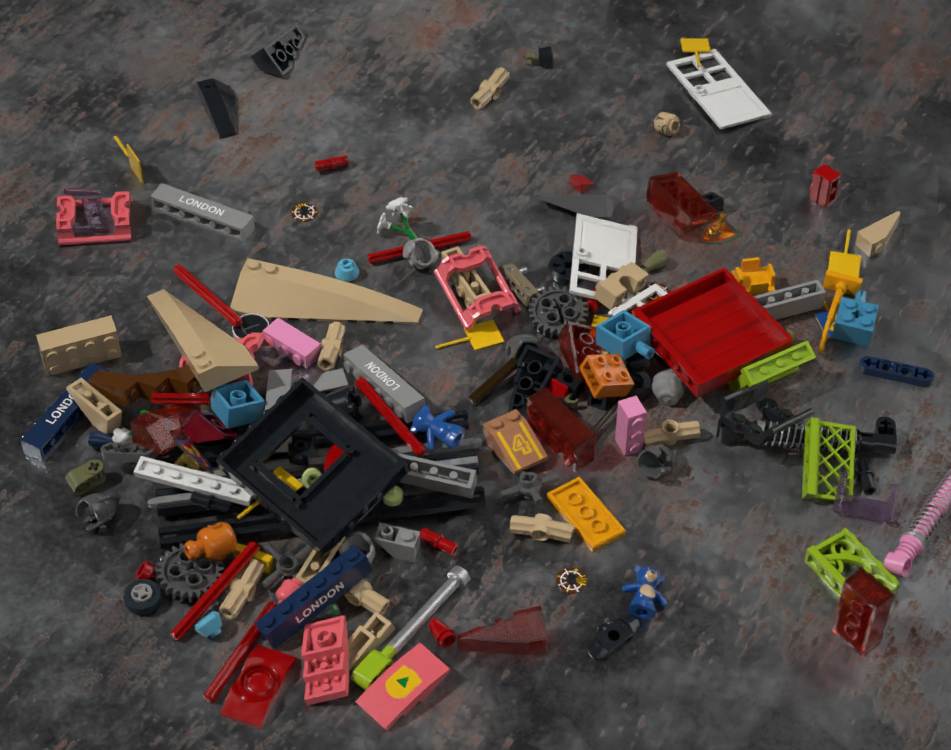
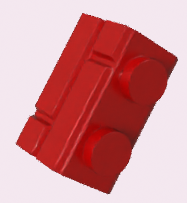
M823 164L813 171V182L809 190H811L810 199L818 202L819 205L825 208L836 199L840 173Z

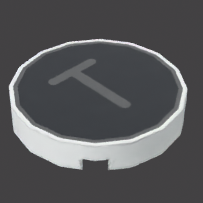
M246 314L241 316L242 325L238 327L232 326L234 338H244L247 334L263 333V330L269 326V322L259 314Z

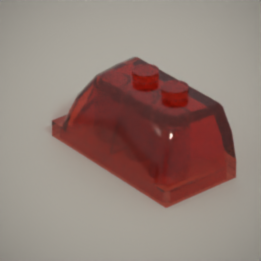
M678 172L649 178L646 193L647 205L677 236L692 232L702 227L707 221L717 219L719 213Z

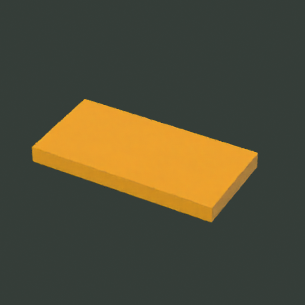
M580 476L546 493L548 501L568 524L573 525V530L592 552L626 535L625 528Z

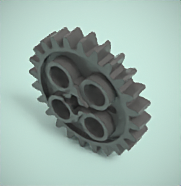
M559 286L556 287V290L549 287L548 292L542 289V295L536 293V298H532V303H529V322H532L533 328L537 327L538 333L543 331V336L549 333L551 338L557 335L558 339H560L561 335L564 334L568 338V333L575 335V330L580 332L581 326L585 327L589 315L588 303L584 302L585 297H580L566 291V286L562 290H560Z
M182 543L180 544V549L172 546V553L166 550L165 556H160V562H157V584H160V590H165L166 596L172 593L173 600L179 596L181 602L185 598H188L190 603L193 598H196L198 601L200 596H203L224 572L223 561L216 559L208 560L203 555H200L195 560H190L185 554Z

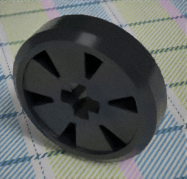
M572 251L560 252L554 255L549 262V274L558 283L570 285ZM579 264L578 271L589 273V264ZM578 278L577 284L584 281L585 279Z

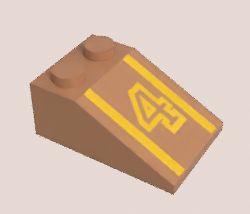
M517 409L482 424L484 442L514 475L548 460V455L529 423Z

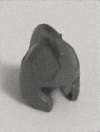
M520 334L511 337L506 342L505 347L509 360L512 357L516 359V354L519 351L523 352L527 344L541 350L537 338L531 334Z
M663 444L648 446L637 457L638 470L646 477L660 478L672 469L675 456L678 455V450L671 451Z
M99 493L87 495L79 500L76 506V516H82L89 506L92 513L89 520L91 522L97 520L98 522L86 526V529L98 528L114 517L116 506L121 496L119 494L105 495Z

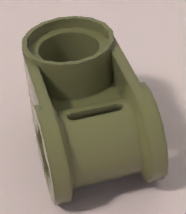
M93 459L66 474L65 480L76 495L85 494L90 489L105 482L106 474L103 471V463L100 460Z

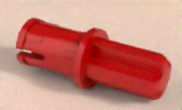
M347 155L335 158L329 157L325 160L315 161L314 169L317 172L328 169L334 170L337 167L349 166V160H346L348 159Z
M426 528L420 531V539L433 545L434 549H440L451 556H454L457 552L458 544L444 538L443 534L438 535Z

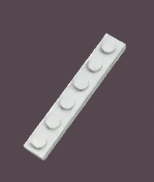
M143 456L140 457L133 472L134 477L192 492L197 491L205 495L213 494L215 498L250 506L253 499L251 495L232 479Z

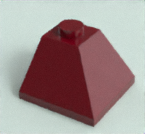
M195 412L182 430L187 434L186 438L195 444L235 440L237 437H241L231 428L227 429L222 421L212 412Z

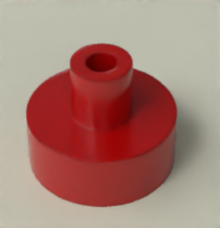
M144 561L138 568L135 579H150L154 581L156 579V573L153 572L154 565Z

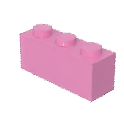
M280 318L274 320L263 330V333H266L269 339H273V345L267 347L273 348L283 357L292 360L296 365L308 369L319 359L321 343Z
M637 396L618 401L615 440L624 456L643 451L647 412Z

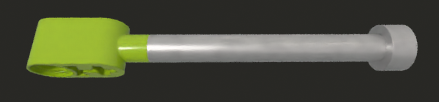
M454 566L447 574L448 580L381 652L376 649L372 650L355 668L351 675V681L367 690L371 684L393 665L394 662L391 659L457 588H463L470 581L468 572L460 566Z

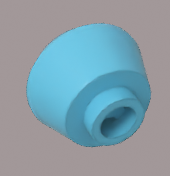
M343 259L337 264L334 273L337 279L351 282L359 276V268L353 260Z
M212 611L195 624V631L204 637L210 636L214 638L222 631L220 627L223 625L219 612Z

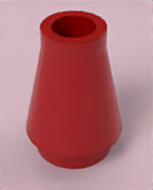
M434 618L428 623V627L431 629L438 646L448 648L455 643L456 636L454 630L446 626L438 618Z

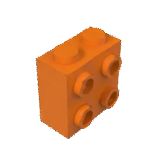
M619 354L587 355L579 367L594 398L626 396L634 386V382Z

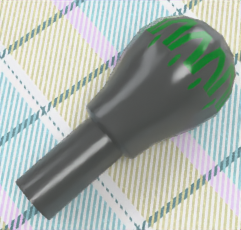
M333 602L307 624L338 617L340 614L339 606Z

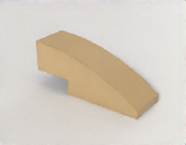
M378 612L372 615L364 627L360 625L348 639L349 672L356 668L372 650H377L396 629L390 621Z

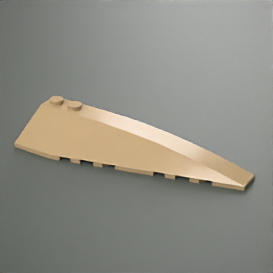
M247 258L241 270L230 308L237 314H259L267 320H271V317H278L281 320H288V318H299V321L316 319V321L321 322L357 320V323H365L366 320L376 321L379 324L392 321L393 324L418 325L423 313V309L368 288L324 275Z
M163 289L147 296L150 304L204 392L259 369L244 345Z

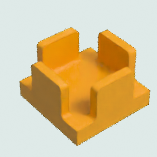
M759 257L742 259L741 269L735 267V270L731 272L735 279L741 285H744L752 296L776 291L774 287L776 275L773 266L770 263L767 264V267H760L761 260Z

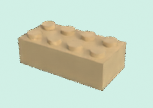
M111 315L36 335L47 376L85 367L91 362L96 364L122 357L117 330Z

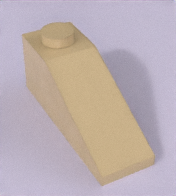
M897 211L858 231L855 245L869 257L882 252L898 226L901 213Z
M80 378L67 386L66 390L92 425L98 430L110 434L121 426L122 410L84 379Z
M345 537L324 558L315 550H312L295 578L305 584L333 562L339 553Z

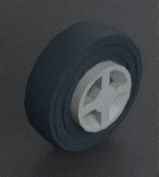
M140 579L133 581L127 586L123 599L126 608L131 613L146 615L154 612L159 607L162 594L160 587L154 581Z

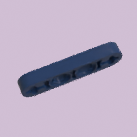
M871 356L862 357L859 363L860 372L869 376L920 387H929L934 380L933 371L923 367ZM888 367L892 371L886 372L882 368ZM907 371V372H909L911 375H910V376H905V375H903L901 372Z

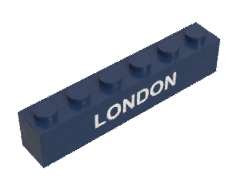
M91 362L82 370L75 381L82 378L89 383L88 379L100 369L109 372L110 370ZM67 390L59 395L54 404L48 407L44 415L22 436L20 441L24 453L44 461L85 415Z
M354 544L254 623L263 639L273 649L277 648L328 605L336 601L373 571L367 556Z

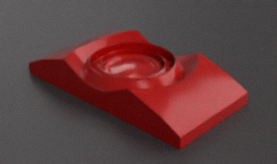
M257 645L246 658L239 678L231 686L224 702L221 716L261 730L297 661V657Z

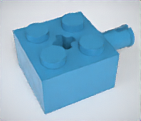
M858 290L855 294V300L846 297L841 298L832 338L869 347L879 305L867 303V292L863 291L861 296L862 290Z
M623 310L596 326V344L611 354H619L623 361L636 353L641 354L646 359L653 357L655 349L649 346L651 342V326L627 311Z
M248 380L231 384L225 383L211 390L210 407L227 429L252 424L259 420L264 412L265 401Z

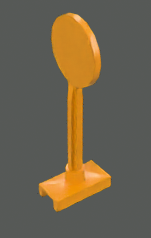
M829 270L826 271L823 288L835 291V295L827 316L818 354L822 355L824 352L830 327L834 323L842 296L844 294L855 296L856 292L861 288L862 278Z

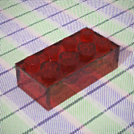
M545 387L527 398V422L531 429L538 434L543 442H546L555 454H558L568 467L570 466L576 472L594 461L596 435L551 391Z
M860 568L843 583L832 631L864 658L881 644L894 594L888 587L883 586L871 573Z

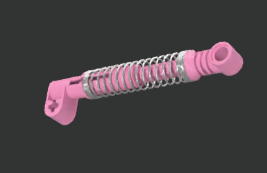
M951 468L920 509V512L917 513L908 529L905 530L896 550L887 554L884 560V567L889 573L904 578L907 577L916 556L924 552L927 545L951 513Z

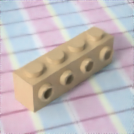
M457 246L443 251L442 260L456 253L464 254ZM474 269L460 273L451 272L449 282L456 287L458 295L463 297L466 307L473 304L479 297L491 294Z

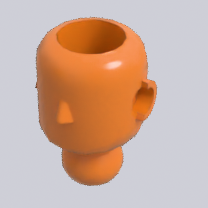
M226 522L208 525V527L201 529L197 533L196 541L189 540L184 544L185 554L190 560H195L200 555H203L208 560H223L226 558V555L235 551L237 547L236 535L232 527Z

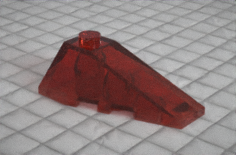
M567 321L558 335L560 350L575 380L586 382L579 368L587 355H601L602 347L596 344V327Z
M172 405L144 412L130 422L132 442L163 455L178 444L175 440H179V437L185 434L182 430L194 413L201 412V410L194 405Z
M537 606L519 610L513 613L514 617L504 621L502 618L495 620V624L487 628L479 626L457 635L458 651L515 655L539 654L547 651V635L542 607Z

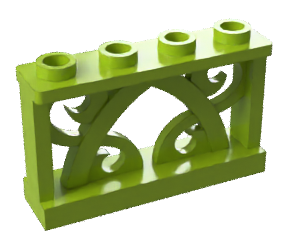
M807 340L744 367L740 370L742 374L729 382L728 385L731 391L734 392L746 385L750 388L768 380L769 384L798 371L800 365L815 359L816 356Z
M847 528L842 529L841 532L822 543L807 548L804 561L858 618L891 596L897 595L900 585L898 579L891 575L883 563L878 561L871 554L870 550L864 547ZM842 544L840 553H837L835 546ZM828 550L831 551V554L822 555L823 553L827 552ZM836 562H837V564H838V566H839V569H836V568L834 567V566H836ZM843 563H851L863 567V582L855 578H844L842 576ZM876 581H878L885 589H883L882 591H877L870 588L869 586L873 588H880V585L876 583ZM867 592L873 595L867 600L864 599Z

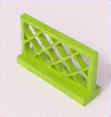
M813 417L806 422L802 499L810 500L813 498L848 504L853 502L856 426L819 421V418ZM821 427L828 428L832 435L825 439L820 433ZM841 430L850 431L849 440L846 442L838 434ZM833 436L841 443V446L836 450L828 442ZM823 444L831 452L826 458L820 453V447ZM842 447L849 453V458L845 461L837 453ZM832 455L841 463L835 469L827 461ZM822 463L830 470V473L825 477L819 472V466ZM841 466L848 472V477L844 480L836 472ZM832 474L840 482L835 488L826 480ZM822 482L830 490L826 495L818 494V485ZM842 485L847 490V497H840L835 490Z

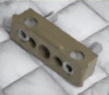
M513 263L501 265L500 273L508 287L525 306L529 307V303H532V298H536V293L540 294L542 289L545 290L544 286L535 288L523 275L527 273L526 267L518 269Z

